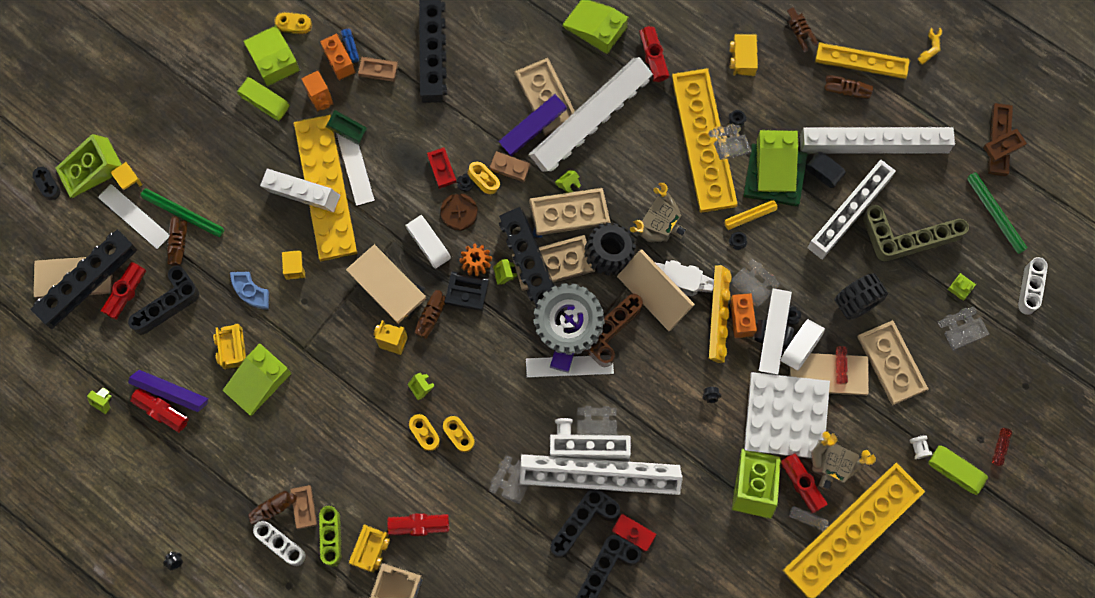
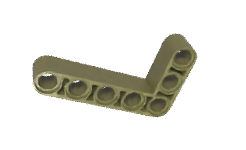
M870 206L863 217L875 253L881 261H890L962 239L969 229L967 221L955 219L894 237L885 213L880 206ZM870 214H875L877 219H873ZM954 227H958L961 233L957 232ZM876 231H882L884 236H879ZM936 232L942 233L944 238L939 237ZM919 237L924 238L926 243H922ZM901 242L906 243L908 248L902 247ZM883 248H888L891 253L884 252Z

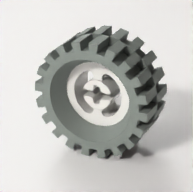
M567 283L561 284V287L554 286L549 293L546 291L543 294L542 300L539 299L537 302L538 308L534 310L536 332L541 340L556 352L567 355L582 353L583 350L590 349L593 343L596 344L599 340V335H602L604 324L603 309L595 295L583 286L579 287L577 284L568 285ZM568 306L575 307V309L564 312L569 317L574 316L572 319L577 325L579 324L578 316L583 314L584 317L581 328L574 333H565L566 329H574L575 327L570 322L566 324L567 320L564 316H560L561 324L559 326L556 324L557 314L561 309Z

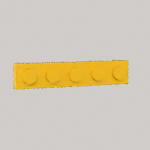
M819 43L815 62L906 79L910 59Z
M722 265L715 266L709 359L716 363H725V356L727 354L729 283L732 278L730 270Z

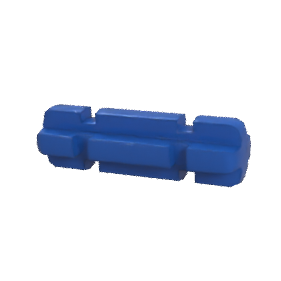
M342 30L341 34L347 54L352 63L358 62L359 56L351 30Z

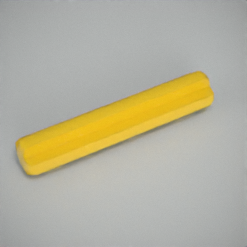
M771 200L726 219L724 224L728 230L776 211L778 208L774 200Z

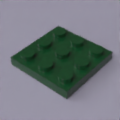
M752 143L743 197L768 202L774 200L779 204L799 207L807 153L798 151L796 192L758 191L757 144Z

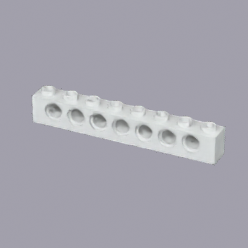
M521 454L520 484L680 495L682 483L680 465Z

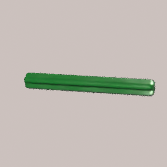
M977 173L969 175L967 180L1018 254L1024 252L1027 246Z
M147 188L141 192L140 196L143 199L217 237H221L224 233L223 227Z

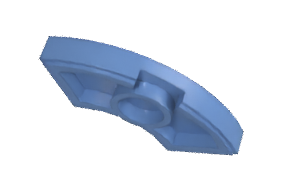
M230 272L233 288L244 302L255 308L269 310L268 289L256 286L252 281L250 272Z

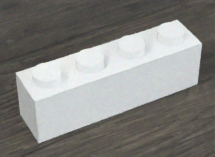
M270 169L266 170L260 185L271 193L334 212L340 198V194L331 188Z
M550 436L551 457L625 462L630 460V436Z

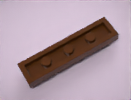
M993 104L990 142L1012 130L1013 105ZM1010 154L994 163L989 157L988 174L1007 177L1009 174Z

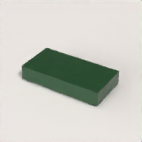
M334 110L326 124V128L359 145L367 130V127Z

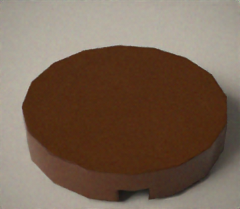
M453 194L443 201L440 215L443 223L448 228L462 231L475 223L478 209L475 201L470 196Z

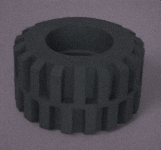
M606 223L605 226L603 224L599 225L598 228L592 231L585 245L584 256L587 258L586 262L592 264L591 268L593 270L597 269V273L605 272V275L608 276L610 273L617 275L618 272H621L627 266L635 253L634 237H630L631 233L629 231L626 232L623 226L621 228L618 227L616 223L614 225H611V223ZM601 245H612L619 254H609L603 250Z
M873 273L865 275L845 287L837 294L834 301L846 319L851 320L875 308L886 299L889 293L877 275Z

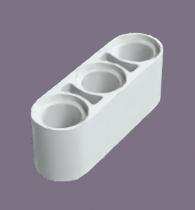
M422 215L405 225L410 235L435 269L451 259L447 249Z
M1040 257L1034 258L1024 269L1018 308L1026 315L1032 314L1042 303L1048 265ZM1033 265L1037 266L1039 271L1034 270ZM1030 283H1033L1036 286V289H1033L1030 286ZM1027 301H1030L1033 304V307H1030L1027 304Z
M807 319L784 352L781 362L798 371L821 339L825 328Z
M260 521L254 526V535L286 562L293 566H299L304 563L305 552L266 521ZM267 526L269 528L268 534L261 536L260 530ZM283 539V547L276 549V541ZM294 551H298L300 554L299 558L296 561H291V554Z

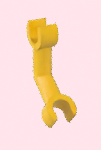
M932 28L930 29L928 36L932 39V48L920 55L921 57L918 60L921 64L926 63L940 51L939 37L942 34L941 28L937 31V35L933 33Z

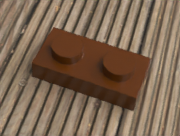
M1016 128L985 144L983 148L994 163L1025 147L1027 143Z

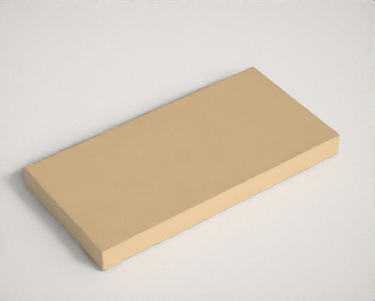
M548 58L515 71L516 78L533 112L554 94L567 106L566 111L543 129L545 135L554 132L575 112Z
M603 188L529 199L536 236L598 227L601 224L605 226L606 223H611Z
M585 235L539 247L553 283L595 272L591 268L592 264H588L586 262L587 258L584 256V249L587 243ZM529 261L526 266L527 269H532L535 262ZM515 265L522 291L529 290L527 283L524 284L521 280L520 273L522 271L520 266L517 267ZM535 279L533 285L535 287L541 285L542 279Z
M375 244L346 269L360 286L398 324L426 299V296Z
M643 250L638 251L617 276L633 294H637L642 298L643 305L668 331L672 330L695 305Z
M86 257L35 261L34 298H43L52 286L57 285L66 273L71 272L77 267L78 262ZM97 262L94 268L99 267L101 262ZM87 275L82 276L80 281H84ZM112 275L90 295L111 294ZM72 288L66 291V295L71 293Z
M893 320L857 336L892 406L928 390Z
M810 353L798 371L789 366V376L830 381L829 394L867 396L868 356Z

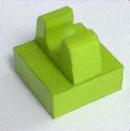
M567 171L555 182L559 188H562L567 193L573 192L570 188L571 184L578 188L581 186L576 171Z
M508 259L501 260L493 267L498 285L505 284L507 281L517 277V273H512L511 271L515 265L510 263Z
M960 273L947 290L964 301L976 284Z
M418 373L408 383L417 400L424 398L434 387L433 383L428 385L426 382L429 377L427 374L422 375Z
M104 387L98 393L91 391L87 395L89 404L106 414L110 410L109 400L112 397L109 395L110 391Z

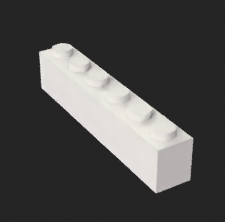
M880 160L811 240L808 249L823 259L890 181L896 171Z

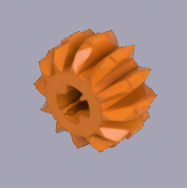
M475 243L472 249L467 246V252H461L463 257L460 259V263L463 264L462 269L468 270V275H471L473 271L475 276H479V271L485 274V268L491 267L489 262L492 261V257L488 256L490 251L488 249L484 250V245L477 248Z

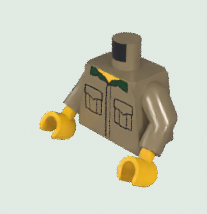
M659 183L661 191L658 188H654L653 191L656 194H661V196H657L642 221H633L637 228L630 227V231L633 233L638 232V235L647 242H667L672 234L682 239L687 229L678 224L681 219L680 210L672 196L667 192V185Z
M828 432L822 433L823 440H819L811 452L812 470L822 476L819 487L825 490L831 489L833 481L844 483L863 468L865 463L871 465L876 461L874 454L870 456L868 450H864L861 454L862 458H859L858 454L837 445L835 434L833 433L830 436Z

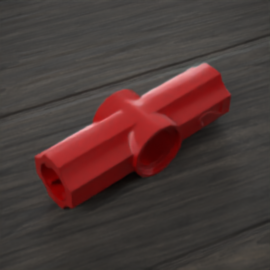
M644 27L639 31V35L646 54V62L649 64L654 82L665 81L669 78V72L655 27ZM650 53H657L658 55L653 56Z
M131 262L121 279L114 283L112 287L113 292L101 309V312L117 320L127 302L134 298L135 289L146 273V270L138 264ZM123 288H127L124 294H120Z
M141 388L135 390L132 394L130 401L146 411V414L158 422H163L178 433L186 427L189 419L174 410L164 400L154 397Z
M796 453L780 462L793 482L794 489L800 493L812 514L828 505L815 485L814 478L806 471ZM800 479L807 480V488H803L800 485Z
M411 514L406 517H388V535L392 536L410 534V536H425L428 533L449 532L448 514Z

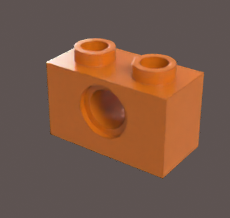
M337 34L320 41L338 80L355 73L353 63Z
M318 70L301 78L307 95L317 112L326 110L333 104L329 89Z
M752 293L732 295L730 308L734 338L753 337L757 329Z

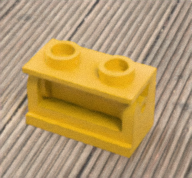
M735 34L733 41H730V52H733V58H730V69H733V76H735L736 71H738L739 75L755 76L758 69L757 35Z
M382 320L381 324L377 325L374 331L379 348L399 355L402 354L408 338L404 327L400 326L398 328L389 324L385 325V322Z
M239 324L222 327L220 328L221 331L216 327V334L213 335L215 345H218V353H216L217 364H220L223 369L239 367L246 358L242 327Z
M364 525L349 563L374 573L375 569L378 570L382 563L380 556L382 551H386L389 545V535Z

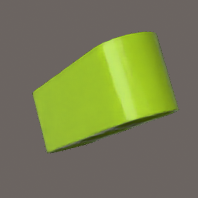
M249 77L237 90V94L241 98L277 121H280L290 108L287 101Z
M938 446L928 461L932 468L975 495L979 494L988 479V476L981 470L943 446Z
M326 506L321 509L319 514L320 557L323 563L334 567L341 561L340 514L334 507ZM330 511L334 512L333 520L326 521L325 515ZM335 532V538L332 541H326L327 533ZM331 551L335 552V559L328 562L326 560L327 554Z

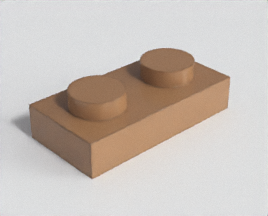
M362 57L358 75L359 77L395 82L398 62Z
M496 151L489 168L490 171L525 182L531 164Z
M309 485L290 489L291 493L297 497L296 502L293 504L296 528L303 529L317 526L312 487Z

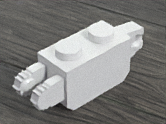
M673 260L670 262L666 261L665 265L656 263L685 295L692 297L697 294V291L712 293L714 279L703 275V271L699 270L698 267L683 266L680 262Z

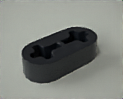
M45 167L36 168L32 176L40 192L48 200L57 199L61 191L51 172ZM41 173H44L45 181L40 178ZM47 186H50V187L53 189V190H52V191H53L52 194H49V193H48L49 190H48Z

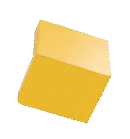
M127 162L110 172L123 190L135 182L139 186L143 185Z
M282 252L283 275L286 280L305 278V270L302 266V252Z

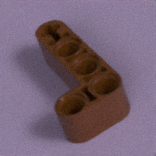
M629 295L604 318L603 327L610 328L611 332L608 334L602 332V335L600 334L598 337L597 345L588 350L585 349L601 367H609L614 361V351L607 343L641 312L643 301L639 295ZM630 303H632V304L637 303V307H636V306H632V307L630 308ZM621 314L625 319L618 321L615 319V316ZM603 353H607L611 358L605 361L600 356Z

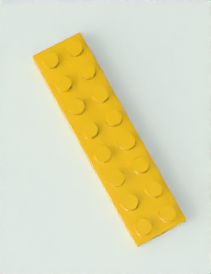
M708 69L672 74L673 87L700 213L737 207L738 203Z
M330 115L294 122L304 179L331 188L340 194L334 212L309 205L320 262L358 254L334 131L326 128V124L331 117Z
M896 462L782 571L807 598H815L925 491Z

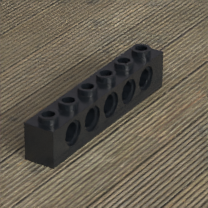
M419 0L420 96L422 103L444 102V96L447 95V84H443V79H447V70L443 68V62H446V51H443V45H446V34H443V29H446V20L442 18V13L446 12L445 2H442V0ZM433 30H434V31H437V32L434 33V34L429 33L430 31H433ZM431 47H437L435 50H430ZM433 63L438 64L435 67H430ZM432 80H437V81H438V82L435 83V84H431V83H430V81H432Z
M518 207L500 215L501 222H499V226L502 232L507 234L508 239H506V243L509 249L514 251L515 256H513L515 265L521 268L522 273H520L522 282L528 285L529 290L527 294L530 301L535 302V310L538 308V300H541L546 291L549 293L555 285L525 213L521 207ZM520 227L519 234L513 235V229ZM522 244H527V250L524 252H520V246ZM529 261L535 262L532 269H527L526 267ZM541 278V285L535 287L533 285L534 280ZM564 308L559 311L557 317L565 314Z
M118 229L110 233L101 245L96 246L88 257L80 260L77 267L71 272L66 273L63 279L57 285L52 286L43 298L38 299L30 310L46 326L53 329L138 251L137 248ZM116 249L113 254L109 255L110 250ZM97 262H101L99 267L94 268ZM87 275L84 281H80L82 276ZM72 288L71 293L66 295V291ZM58 301L57 306L51 308V305L54 302Z

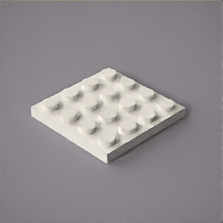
M751 372L744 443L745 451L786 456L796 453L798 457L812 458V450L819 440H823L822 433L826 432L830 381Z

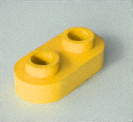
M284 12L278 14L275 18V24L281 32L306 34L312 28L310 18L304 14Z
M471 163L467 172L471 180L483 192L487 194L496 193L500 186L499 179L483 163Z
M421 414L414 415L409 421V427L421 447L426 451L437 449L440 439L428 419ZM421 422L423 426L422 428H416V424ZM432 438L434 440L433 443L427 444L426 441Z
M456 416L446 418L443 423V429L455 447L461 452L472 450L475 444L474 437L463 422ZM452 424L457 426L455 430H450ZM463 440L469 441L466 446H463L461 442Z

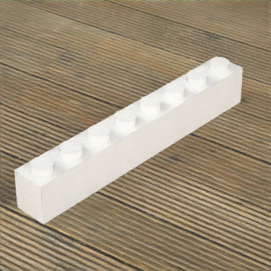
M640 57L632 59L539 144L529 156L542 172L553 171L558 167V162L562 158L566 159L570 156L571 150L575 146L579 147L583 144L584 138L588 134L591 135L597 131V126L601 122H606L614 110H619L627 98H632L637 93L636 90L639 87L645 86L650 81L648 78L653 75Z
M953 127L803 128L800 135L801 152L949 153L955 145Z

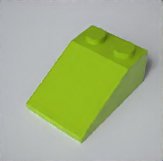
M581 0L562 27L608 54L626 30L628 17L612 7L590 0Z
M277 26L244 40L267 86L300 71L290 48Z
M760 130L757 137L758 191L796 192L798 131Z
M92 134L56 167V170L69 196L73 198L113 177L110 172L122 164L109 139Z
M259 343L244 359L223 391L252 416L292 373Z
M745 449L741 450L732 510L772 518L778 502L781 457L745 451Z

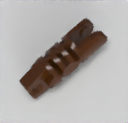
M794 7L787 10L791 17L788 23L794 31L803 51H808V47L803 40L809 37L814 46L819 45L802 13L798 15Z
M828 75L826 77L825 90L837 94L843 93V95L850 97L853 95L855 98L869 99L873 86L860 81L855 82V80H845L842 77Z
M172 216L170 219L167 244L168 264L172 266L181 265L185 251L187 221L180 220L179 222V218Z
M435 290L419 318L415 334L419 337L426 339L440 317L446 298L440 290Z
M287 491L274 495L248 514L250 523L256 525L260 521H268L296 502V495L293 493L289 494Z

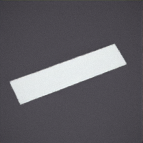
M337 134L356 205L374 201L359 145Z
M112 184L98 196L101 201L156 249L168 239L169 234Z
M772 289L759 371L778 375L792 293L790 291Z
M610 355L600 356L605 361L611 358ZM591 356L573 357L569 373L550 368L553 357L526 358L527 377L614 374L613 363L609 367H601Z

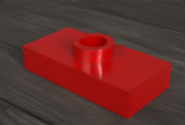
M445 147L427 153L438 187L442 188L457 183Z
M621 514L612 530L614 534L647 552L656 536V533Z

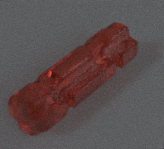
M838 346L836 348V356H838L836 358V373L838 374L836 380L837 384L842 385L848 383V375H846L848 373V358L846 357L847 347Z
M1007 428L1000 430V438H998L994 452L996 455L993 456L992 464L997 466L1004 465V456L1007 454L1010 443L1008 439L1011 438L1012 430Z

